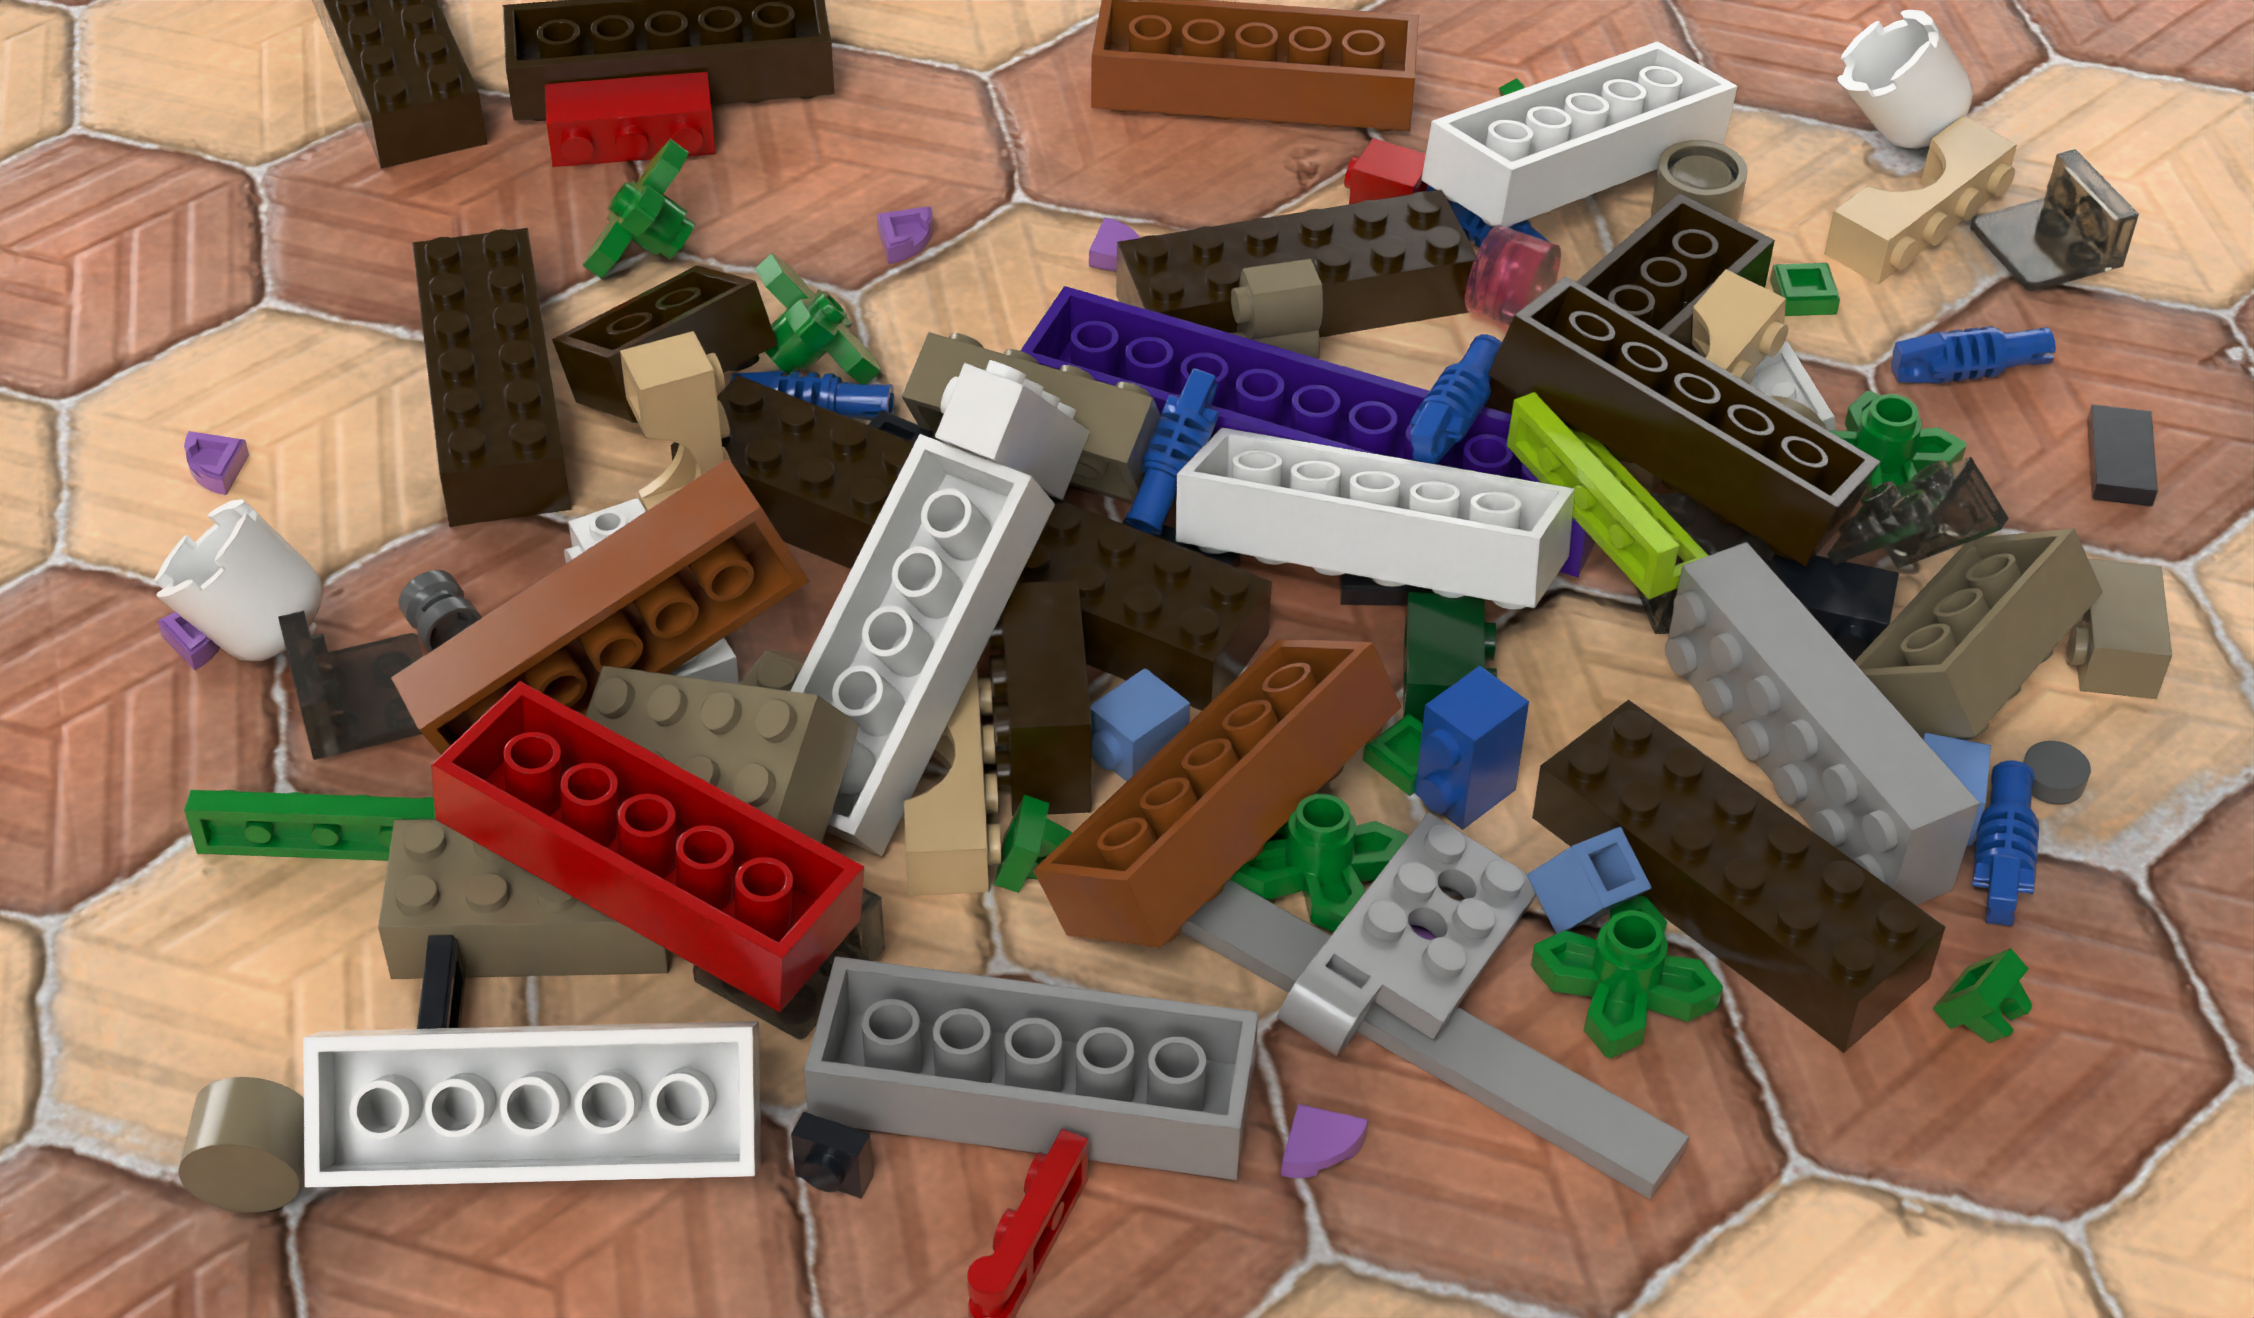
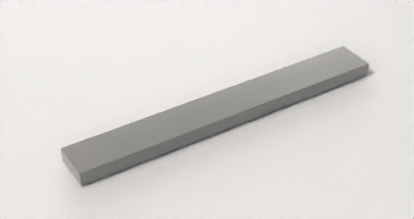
M1230 879L1224 884L1222 892L1213 900L1203 904L1182 925L1181 930L1182 933L1288 993L1304 969L1330 938V935ZM1373 1002L1366 1017L1356 1031L1649 1199L1652 1198L1686 1151L1689 1140L1688 1135L1459 1007L1455 1009L1434 1040Z

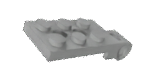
M1428 812L1304 969L1284 1000L1277 1018L1337 1057L1342 1053L1360 1027L1373 1002L1434 1040L1537 896L1527 877V873ZM1440 887L1452 888L1458 891L1465 899L1462 901L1452 899L1443 893ZM1410 925L1422 926L1431 931L1436 938L1433 940L1422 938L1411 929Z

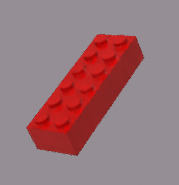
M521 681L510 689L431 764L436 821L778 1012L783 1010L861 921L865 866Z

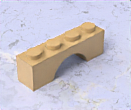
M1965 116L1958 118L1931 138L1921 180L1925 188L1898 192L1866 186L1833 211L1824 254L1879 285L1898 269L1901 271L1905 270L1915 257L1928 246L1938 245L1948 231L1961 221L1972 219L1979 208L1994 196L2000 197L2007 191L2015 176V169L2011 166L2017 143Z
M1725 269L1693 307L1692 345L1702 357L1746 383L1751 384L1759 364L1766 356L1774 357L1786 340L1788 334V326L1784 324L1786 298ZM1621 461V464L1643 487L1654 491L1661 483L1660 478L1637 464Z
M694 331L620 350L626 399L645 437L665 439L679 443L676 456L669 467L657 479L638 490L639 500L646 511L727 458L730 460L725 447H722L721 440L722 438L729 437V424L721 402L717 400V391L725 389L723 371L715 353L706 355Z
M977 664L932 754L934 758L939 760L949 770L948 774L931 790L904 801L908 896L989 892L988 865L1001 864L999 824L986 825V814L998 813L997 775L983 774V764H995L994 726L981 725L980 716H992L991 677L978 678Z

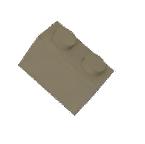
M2088 559L2103 593L2085 612L2084 619L2072 628L2069 636L2068 663L2077 665L2079 690L2083 692L2157 699L2172 658L2162 566Z

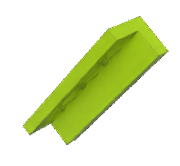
M1535 392L1514 399L1507 447L1541 483L1574 488L1572 517L1648 599L1677 589L1682 565L1707 557L1708 554L1602 443L1584 432L1569 429ZM1678 555L1684 562L1675 566Z

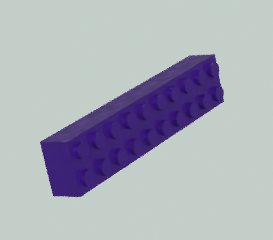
M1067 286L1063 287L1020 350L1034 357L1040 365L1058 370L1063 365H1070L1088 372L1094 377L1095 381L1116 386L1118 382H1129L1147 390L1151 397L1154 398L1160 416L1169 395L1180 397L1193 368L1215 375L1217 392L1210 409L1218 411L1219 417L1209 440L1221 428H1228L1414 461L1412 454L1414 448L1410 437L1412 425L1410 423L1418 407L1429 393V390ZM1483 407V410L1462 441L1455 443L1437 464L1540 482L1507 447L1512 414L1488 407ZM1573 517L1569 557L1559 572L1579 578L1595 541Z

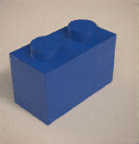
M1478 666L1425 705L1415 794L1422 799L1423 803L1431 811L1442 814L1460 829L1464 830L1516 790L1529 701L1483 667Z

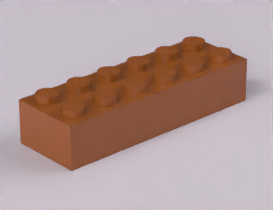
M1101 0L1091 60V108L1110 109L1116 112H1157L1170 116L1181 114L1212 116L1225 120L1240 118L1267 120L1272 123L1295 122L1321 124L1326 127L1351 126L1374 128L1380 131H1410L1419 15L1214 0Z
M727 458L391 677L419 731L442 755L519 681L586 716L603 666L669 674L808 583L809 580L747 485Z
M1278 639L1048 855L1033 871L1066 935L1160 948L1162 945L1174 940L1180 934L1182 925L1203 904L1216 898L1222 892L1224 884L1246 862L1254 859L1263 851L1265 843L1289 821L1290 815L1296 810L1300 801L1314 795L1325 783L1339 776L1343 771V765L1364 744L1377 738L1382 731V726L1401 708L1373 642Z

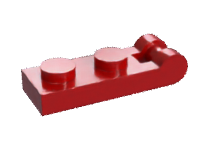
M1061 1129L1048 1154L1038 1152L1034 1157L1024 1183L1025 1196L1017 1211L1008 1208L998 1223L993 1238V1255L982 1256L969 1266L967 1273V1286L970 1295L968 1302L969 1318L1016 1317L1088 1182V1138Z

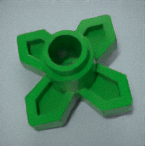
M669 139L654 156L638 182L634 180L631 183L625 182L620 187L607 208L610 212L606 219L610 222L591 247L582 266L602 278L618 261L631 240L654 256L660 253L670 260L678 253L692 233L695 223L686 217L687 210L664 195V192L681 170L689 151L672 139Z
M773 253L755 268L766 288L787 308L771 324L778 345L765 351L781 370L786 371L788 375L800 369L808 371L828 352L839 366L860 384H868L882 371L870 351L848 330L852 323L847 317L845 310L831 295L820 289L814 293L788 264Z
M1872 391L1864 392L1848 407L1845 420L1847 431L1828 430L1881 461L1866 487L1868 504L1896 520L1902 519L1919 503L1923 489L1920 478L1945 479L1962 463L1967 445L1965 441L1939 427L1921 429L1922 422L1919 417L1918 408L1910 399L1896 394L1878 395Z
M1314 794L1301 800L1296 810L1290 815L1289 821L1275 833L1279 840L1267 841L1263 851L1254 859L1246 862L1230 880L1266 900L1303 891L1310 922L1334 932L1366 892L1361 882L1374 881L1407 840L1408 835L1377 821L1356 826L1355 819L1350 813L1348 805L1342 799L1329 794Z
M1638 896L1610 909L1608 922L1600 929L1597 940L1564 930L1536 943L1533 948L1531 967L1552 992L1593 997L1587 1011L1584 1032L1607 1058L1618 1056L1643 1043L1647 1009L1689 1022L1716 1009L1721 998L1723 985L1701 960L1667 955L1668 943L1665 933L1668 921L1645 896Z

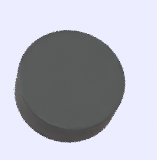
M2043 741L2034 744L2026 752L2023 763L2032 768L2035 774L2031 795L2050 804H2068L2079 799L2085 791L2091 773L2090 763L2086 756L2074 746L2060 741Z

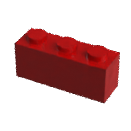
M708 72L545 84L546 124L552 167L650 160L654 158L669 139H672L689 151L688 156L715 154Z

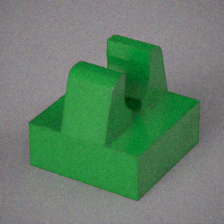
M1027 795L1023 796L1004 834L1001 848V864L997 866L994 885L1019 893L1026 878L1038 880L1033 870L1072 834L1071 831L1047 819L1050 803Z
M2012 948L1967 966L1934 1005L1933 1009L1950 1029L1964 1024L1988 1043L2008 1037L2014 1030L2003 1018L2001 1010L2011 1021L2028 1014L2032 1009V1003L2020 983V979L2029 968Z

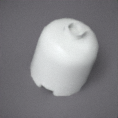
M1904 10L1901 12L1903 20L1896 21L1884 28L1879 21H1876L1854 38L1842 54L1841 60L1846 67L1843 75L1838 77V82L1875 128L1894 146L1918 149L1930 146L1931 138L1958 118L1968 115L1973 91L1966 70L1933 19L1924 11Z
M243 499L231 500L214 509L207 517L215 525L207 530L196 542L188 535H185L163 562L155 577V582L163 588V590L156 594L157 597L228 654L239 660L263 661L285 650L290 652L298 650L312 637L316 629V623L313 621L319 611L323 591L319 575Z

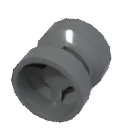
M431 570L419 574L404 587L398 600L399 610L412 628L417 629L419 639L429 652L482 619L471 601L464 598V591L454 577L443 570Z

